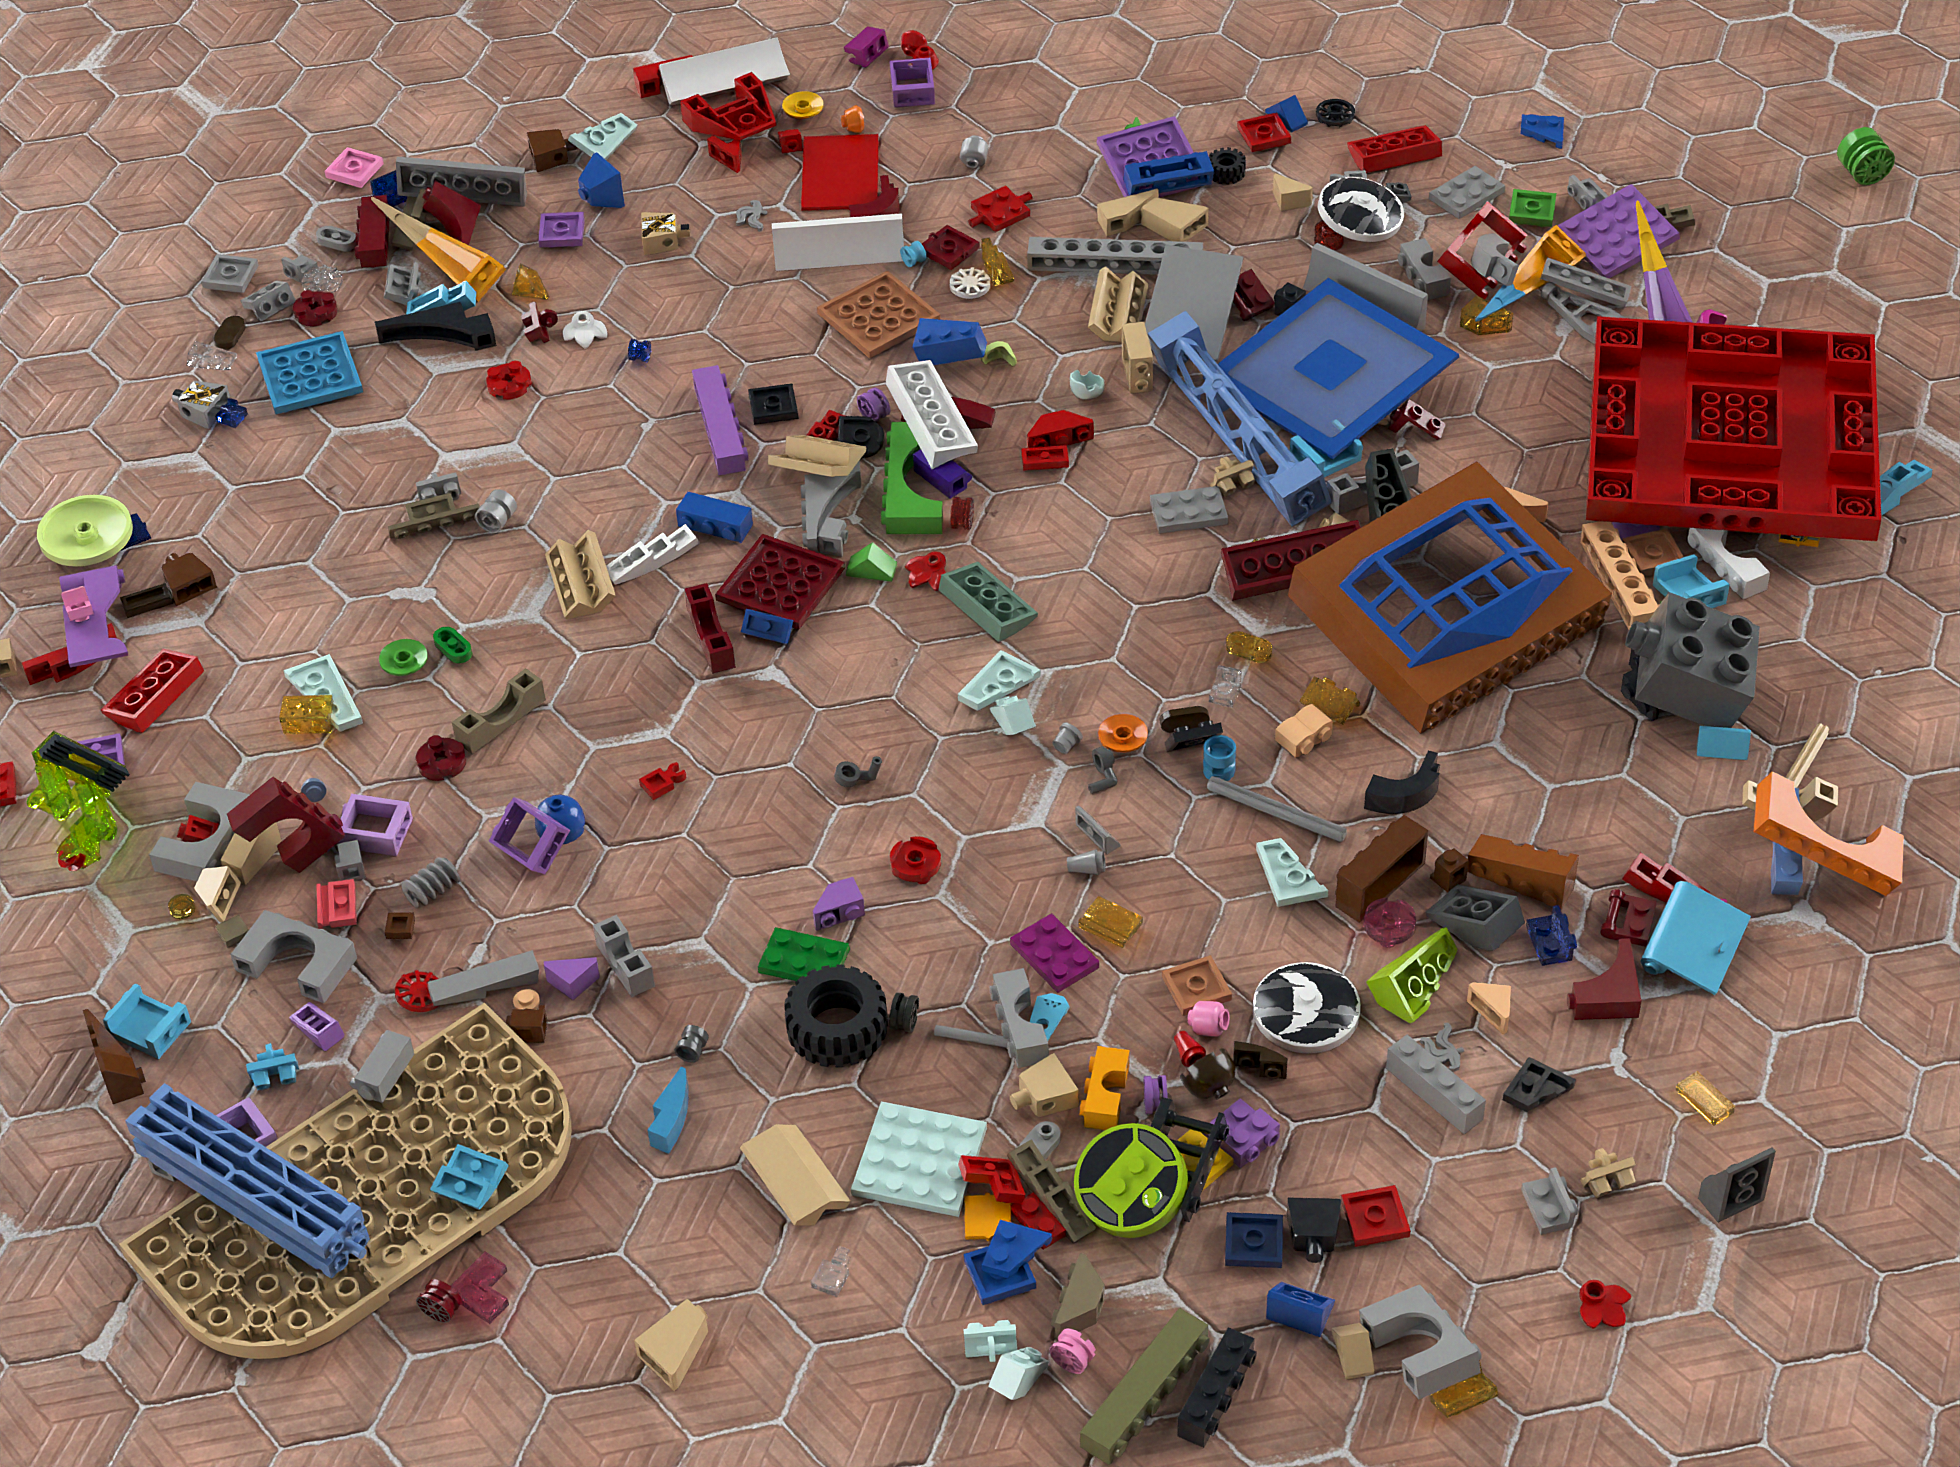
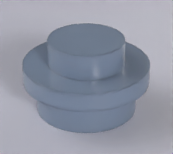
M309 778L303 783L301 792L311 802H317L325 797L326 786L317 778Z

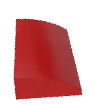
M1426 125L1347 142L1348 149L1356 165L1361 171L1366 170V173L1442 157V140Z
M163 648L101 709V712L116 723L133 731L143 733L204 672V669L197 656Z

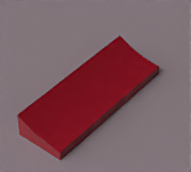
M1354 520L1222 548L1220 553L1232 601L1289 589L1295 565L1360 529L1359 521Z

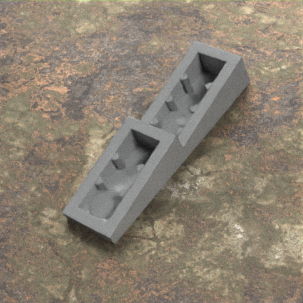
M533 950L430 981L428 982V990L434 1006L486 998V991L538 983L539 967Z

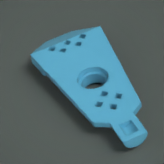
M1053 993L1037 996L1029 1022L1048 1025L1044 1029L1048 1041L1062 1017L1069 1010V1004L1064 996Z

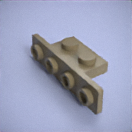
M420 189L418 197L408 196L402 213L425 224L427 216L425 213L429 212L422 208L424 203L422 196L425 190ZM397 226L392 239V246L412 250L415 243Z
M451 493L405 504L409 521L388 526L390 538L401 539L417 531L425 533L433 527H449L461 520L472 521L475 519V513L480 505L474 504L455 509Z

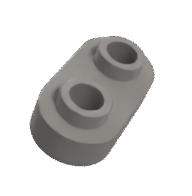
M324 226L316 232L317 241L322 246L344 252H349L357 246L356 235L351 231L333 226Z
M1041 1122L1032 1129L1019 1146L1032 1139L1046 1160L1060 1143V1129L1053 1122Z

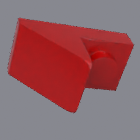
M714 135L707 139L709 156L734 172H740L742 157L741 141L734 139L727 144Z

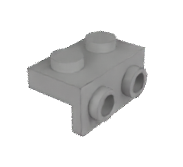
M1575 175L1569 176L1567 192L1570 197H1573L1582 209L1586 210L1609 197L1591 178L1580 181Z
M414 262L411 270L393 264L389 265L384 292L385 299L407 305L408 301L417 297L419 286L416 284L419 283L421 272L418 271L419 263Z

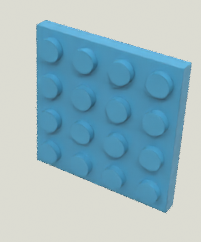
M343 331L256 352L275 415L363 393L362 384Z

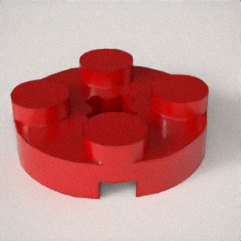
M514 360L487 370V389L494 397L499 395L506 400L515 399L523 396L527 392V388L531 387L530 372L526 367L522 366L520 361Z
M920 836L910 837V841L904 843L902 840L897 842L890 852L892 874L905 881L917 882L919 884L928 883L941 867V853L937 849V845L932 840ZM916 857H920V861L913 862L910 860L915 859Z

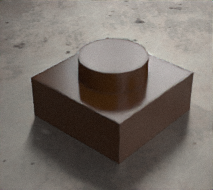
M414 912L388 913L384 932L386 939H412L415 924Z

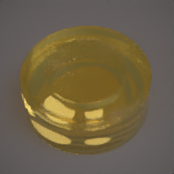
M178 894L172 897L168 902L170 915L175 919L190 917L195 912L193 898L188 894Z

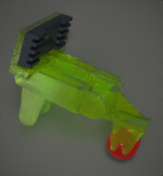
M53 731L32 752L39 785L29 795L27 806L49 813L58 821H63L76 809L81 808L83 815L69 828L70 834L61 842L56 850V853L59 854V865L74 872L99 861L102 858L100 855V841L102 839L111 841L116 836L118 828L106 798L111 795L110 791L114 792V787L118 788V783L121 784V780H125V776L128 777L130 774L125 765ZM68 779L75 782L72 789L69 786Z

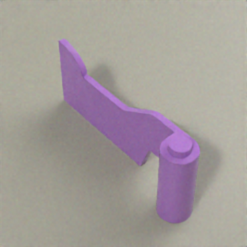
M117 565L60 576L62 592L81 586L85 587L94 612L85 621H70L65 605H63L70 668L128 656L127 648L121 640L109 638L106 619L107 610L120 593L121 583H125L123 569H118Z

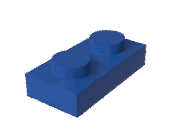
M746 609L741 632L788 644L793 620Z

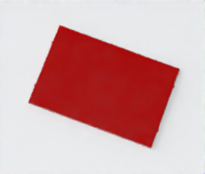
M879 135L804 136L801 211L849 209V205L865 204L877 199Z

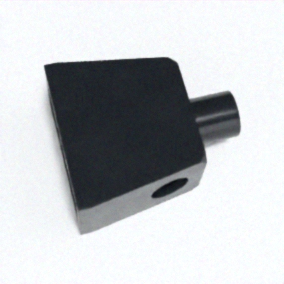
M1288 1197L1287 1221L1293 1249L1306 1252L1307 1261L1311 1263L1321 1262L1323 1260V1252L1334 1251L1340 1222L1341 1199Z

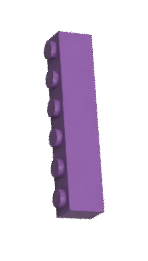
M718 365L692 370L694 389L718 475L746 471L745 461L749 460L746 447L742 448L744 446L742 432H737L740 431L738 417L733 418V416H736L733 402L729 403L731 401V394L729 388H725L727 387L725 373H720Z

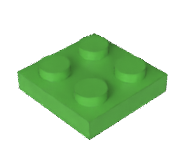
M1513 189L1509 219L1516 224L1552 227L1557 193Z

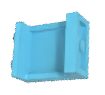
M1337 419L1332 421V424L1340 431L1345 429ZM1299 435L1290 438V452L1295 458L1301 462L1309 457L1324 477L1362 459L1363 445L1359 439H1355L1348 448L1332 460L1308 445Z
M1696 555L1686 556L1655 567L1652 586L1663 596L1666 597L1668 592L1684 598H1696L1710 608L1726 604L1730 584L1724 579L1712 583L1696 568L1698 559Z
M134 984L123 994L120 1001L106 1013L103 1023L107 1031L116 1040L160 1059L191 1023V1019L186 1005L177 1002L173 1007H170L144 995L140 985Z

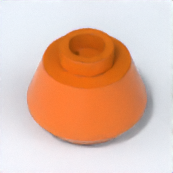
M857 105L845 110L844 115H841L842 127H846L847 131L860 134L864 130L863 112L861 107Z

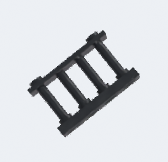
M1162 1097L1150 1127L1161 1131L1167 1137L1170 1128H1174L1175 1125L1209 1134L1205 1148L1170 1139L1180 1153L1200 1158L1195 1172L1187 1170L1188 1182L1191 1183L1180 1207L1184 1221L1190 1222L1193 1213L1196 1214L1200 1208V1195L1221 1143L1228 1138L1230 1127L1227 1125L1224 1113L1219 1112L1215 1123L1211 1124L1178 1115L1173 1100Z

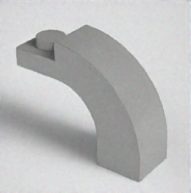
M1494 233L1485 234L1478 238L1471 258V264L1484 277L1491 276L1505 286H1511L1519 267L1518 264L1505 257L1509 242Z

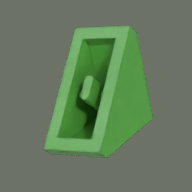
M872 542L850 557L846 576L892 582L897 561Z

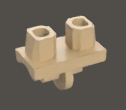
M1227 456L1220 459V466L1215 468L1217 473L1214 474V482L1210 486H1218L1224 497L1235 492L1236 486L1234 482L1239 481L1243 489L1251 487L1255 482L1251 472L1254 464L1251 459L1239 464L1236 459L1231 461Z
M1603 1148L1595 1150V1159L1589 1161V1166L1591 1169L1599 1168L1586 1172V1177L1580 1179L1583 1187L1589 1186L1595 1198H1599L1612 1191L1607 1179L1615 1178L1619 1190L1633 1186L1636 1183L1632 1168L1636 1165L1633 1157L1611 1164V1162L1617 1161L1615 1153L1607 1154Z

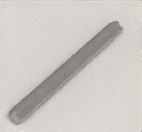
M1212 776L1207 783V789L1336 841L1343 842L1347 835L1345 827L1218 777Z

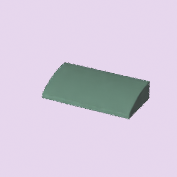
M979 562L941 575L939 591L998 642L1019 632L1038 616V612Z

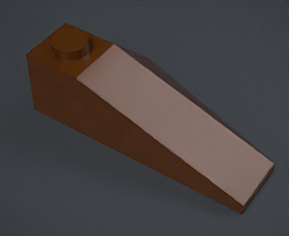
M88 1009L83 1010L98 1065L112 1104L143 1095L144 1091L141 1083L146 1082L142 1068L135 1067L132 1057Z

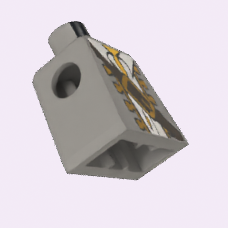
M193 381L185 391L175 389L172 394V400L178 403L181 416L207 429L214 424L231 403L228 387L222 384Z

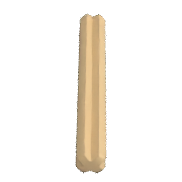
M1821 723L1816 725L1788 772L1786 778L1794 782V788L1798 787L1828 736L1829 727L1827 725L1824 726Z

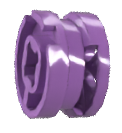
M876 387L857 397V405L862 416L870 417L875 422L879 421L880 418L888 416L891 412L886 396Z
M1159 1075L1158 1078L1144 1076L1145 1114H1153L1154 1111H1157L1161 1101L1160 1089L1162 1097L1168 1098L1166 1075Z

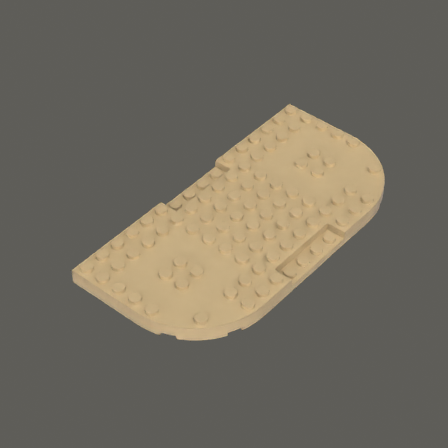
M483 1003L413 1049L414 1055L383 1103L373 1099L366 1100L358 1094V1090L353 1089L266 1146L269 1150L347 1198L348 1202H353L361 1207L364 1217L363 1225L366 1226L370 1238L365 1246L367 1250L366 1255L359 1259L350 1253L347 1266L332 1279L323 1274L322 1270L315 1269L198 1192L121 1242L119 1246L123 1256L183 1327L200 1342L217 1351L242 1358L272 1359L300 1354L317 1348L341 1335L390 1301L388 1294L475 1233L478 1232L481 1236L485 1235L528 1205L550 1185L566 1159L572 1133L567 1098L556 1074L493 1010ZM457 1144L505 1161L509 1165L499 1185L480 1210L430 1191L441 1166H447Z

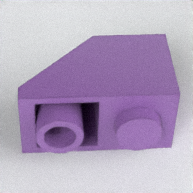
M853 877L828 884L813 909L816 931L865 915L864 899Z

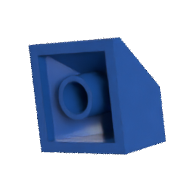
M594 153L578 179L579 196L591 206L624 207L620 172L600 154Z

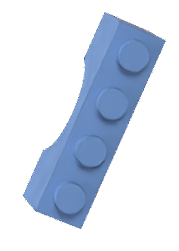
M1795 788V793L1799 801V788ZM1773 842L1771 894L1798 895L1803 883L1802 855Z

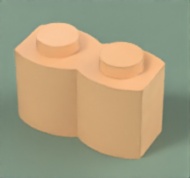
M1313 704L1307 705L1294 717L1286 719L1276 728L1275 741L1295 758L1303 754L1306 755L1313 749L1314 745L1325 742L1330 738L1333 721Z

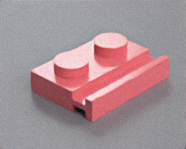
M354 879L328 882V885L321 886L320 883L317 884V924L319 929H323L324 926L335 928L357 925L356 885Z

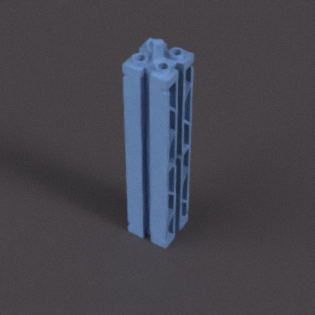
M164 1083L149 1097L151 1103L146 1108L140 1106L125 1120L130 1134L135 1136L132 1141L138 1154L144 1158H149L150 1162L315 1269L322 1270L323 1274L332 1279L347 1266L350 1253L359 1259L366 1255L367 1250L365 1246L370 1238L366 1226L363 1225L364 1217L361 1207L353 1202H348L344 1196L178 1091L174 1092L173 1088Z

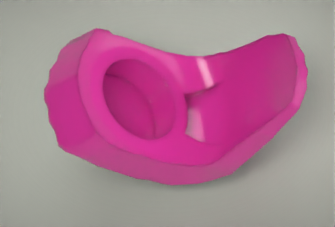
M1708 309L1701 313L1697 323L1724 325L1727 316Z

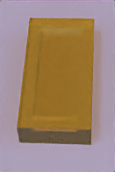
M1698 1071L1677 1083L1676 1091L1713 1126L1734 1113L1735 1105Z

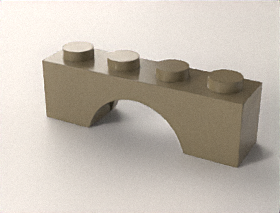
M525 668L507 682L502 698L492 709L484 713H476L469 709L452 722L455 740L461 742L464 745V749L474 754L546 700L542 679Z

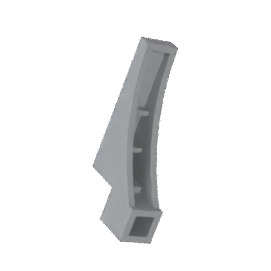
M860 460L848 476L805 475V484L800 485L801 498L806 499L801 501L802 515L806 514L805 517H802L803 531L807 530V533H802L803 547H808L809 550L818 553V535L826 517H829L839 503L851 492L861 488Z

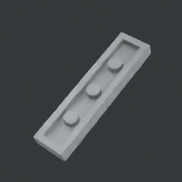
M1548 257L1540 278L1623 308L1627 303L1632 287Z

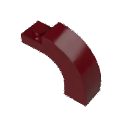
M881 175L880 196L869 203L849 205L850 217L898 214L900 208L899 187L894 188V183H889V175Z

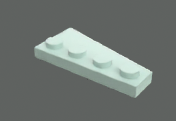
M330 654L284 670L285 677L339 732L363 724L362 717Z

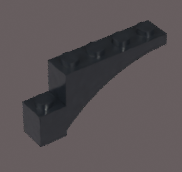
M461 302L374 322L379 344L410 339H430L466 345L474 348L475 351L497 346L494 329L488 313L466 318Z

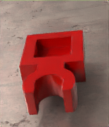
M674 762L668 766L666 771L658 768L639 779V783L643 790L655 800L673 790L674 783L683 782L687 778L686 771L678 772L679 764Z

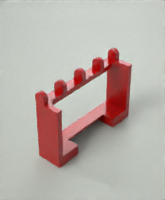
M1488 201L1437 261L1481 299H1486L1489 296L1484 287L1488 285L1490 288H1495L1498 285L1497 280L1491 276L1484 277L1456 253L1478 225L1484 222L1500 237L1509 242L1512 247L1508 250L1505 257L1515 263L1518 258L1513 253L1516 249L1518 252L1524 253L1527 249L1522 241L1528 234Z

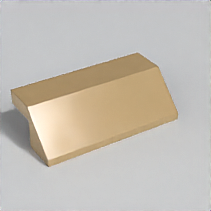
M1106 266L1099 270L1088 328L1103 341L1122 342V324L1142 321L1148 283L1134 271L1120 279Z
M806 435L786 436L785 454L768 455V465L830 477L848 476L866 452V446Z
M587 530L574 545L558 539L545 554L566 619L601 612L616 596L594 532Z
M776 1124L745 1142L740 1147L794 1225L814 1226L825 1209H846L851 1202L796 1125Z

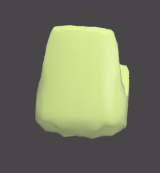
M996 341L987 345L984 357L979 358L985 364L999 358H1003L1012 366H1015L1017 363L1011 347L1003 341Z

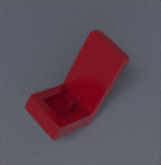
M1408 399L1400 408L1397 407L1392 411L1388 429L1397 433L1409 421L1434 439L1439 440L1442 437L1445 423Z

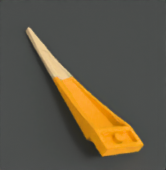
M371 197V200L456 285L467 281L476 291L477 302L481 300L506 270L501 263L490 255Z

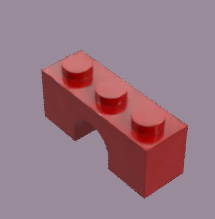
M688 55L634 67V82L640 97L646 98L661 94L660 86L663 84L659 69L660 64L693 56Z

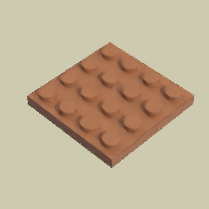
M885 271L817 307L818 315L869 358L915 335L920 318L940 320V314L889 271Z

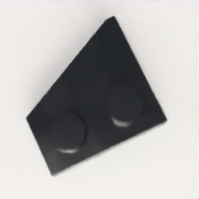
M1528 1057L1503 1093L1502 1100L1528 1112L1572 1090L1576 1079Z

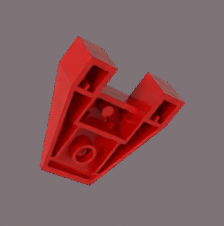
M753 72L734 79L737 100L713 109L699 94L680 101L682 121L693 132L742 140L776 126V120L763 83Z

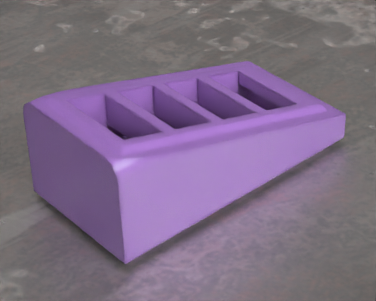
M308 1002L289 1017L295 1026L324 1051H327L344 1038V1033L338 1021L311 1002Z

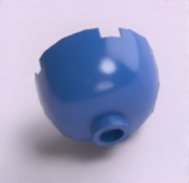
M559 794L545 798L539 804V810L570 830L563 844L573 842L583 834L585 815L582 807L575 799ZM535 817L536 833L541 838L548 825Z

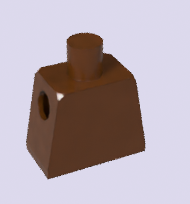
M559 129L527 132L529 150L537 172L566 164L568 162L567 152L578 150V147L569 142L568 139L563 138Z
M172 553L166 557V563L161 567L166 585L176 606L217 588L211 568L193 553H187L180 557L176 553Z

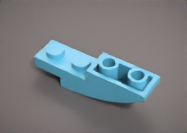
M1912 460L1906 465L1898 462L1880 476L1881 516L1898 506L1902 495L1931 478L1933 469L1916 460Z

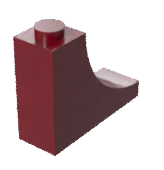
M435 181L432 187H427L423 193L424 203L422 208L442 223L450 237L469 245L481 205Z
M1630 938L1619 939L1617 958L1606 972L1587 981L1573 982L1572 993L1567 994V1006L1569 1010H1573L1574 1020L1639 1018L1642 1000Z

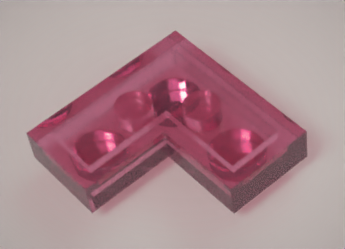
M485 1251L451 1285V1291L454 1294L456 1292L460 1294L463 1301L461 1303L462 1306L488 1324H491L509 1305L508 1298L491 1288L507 1272V1267Z

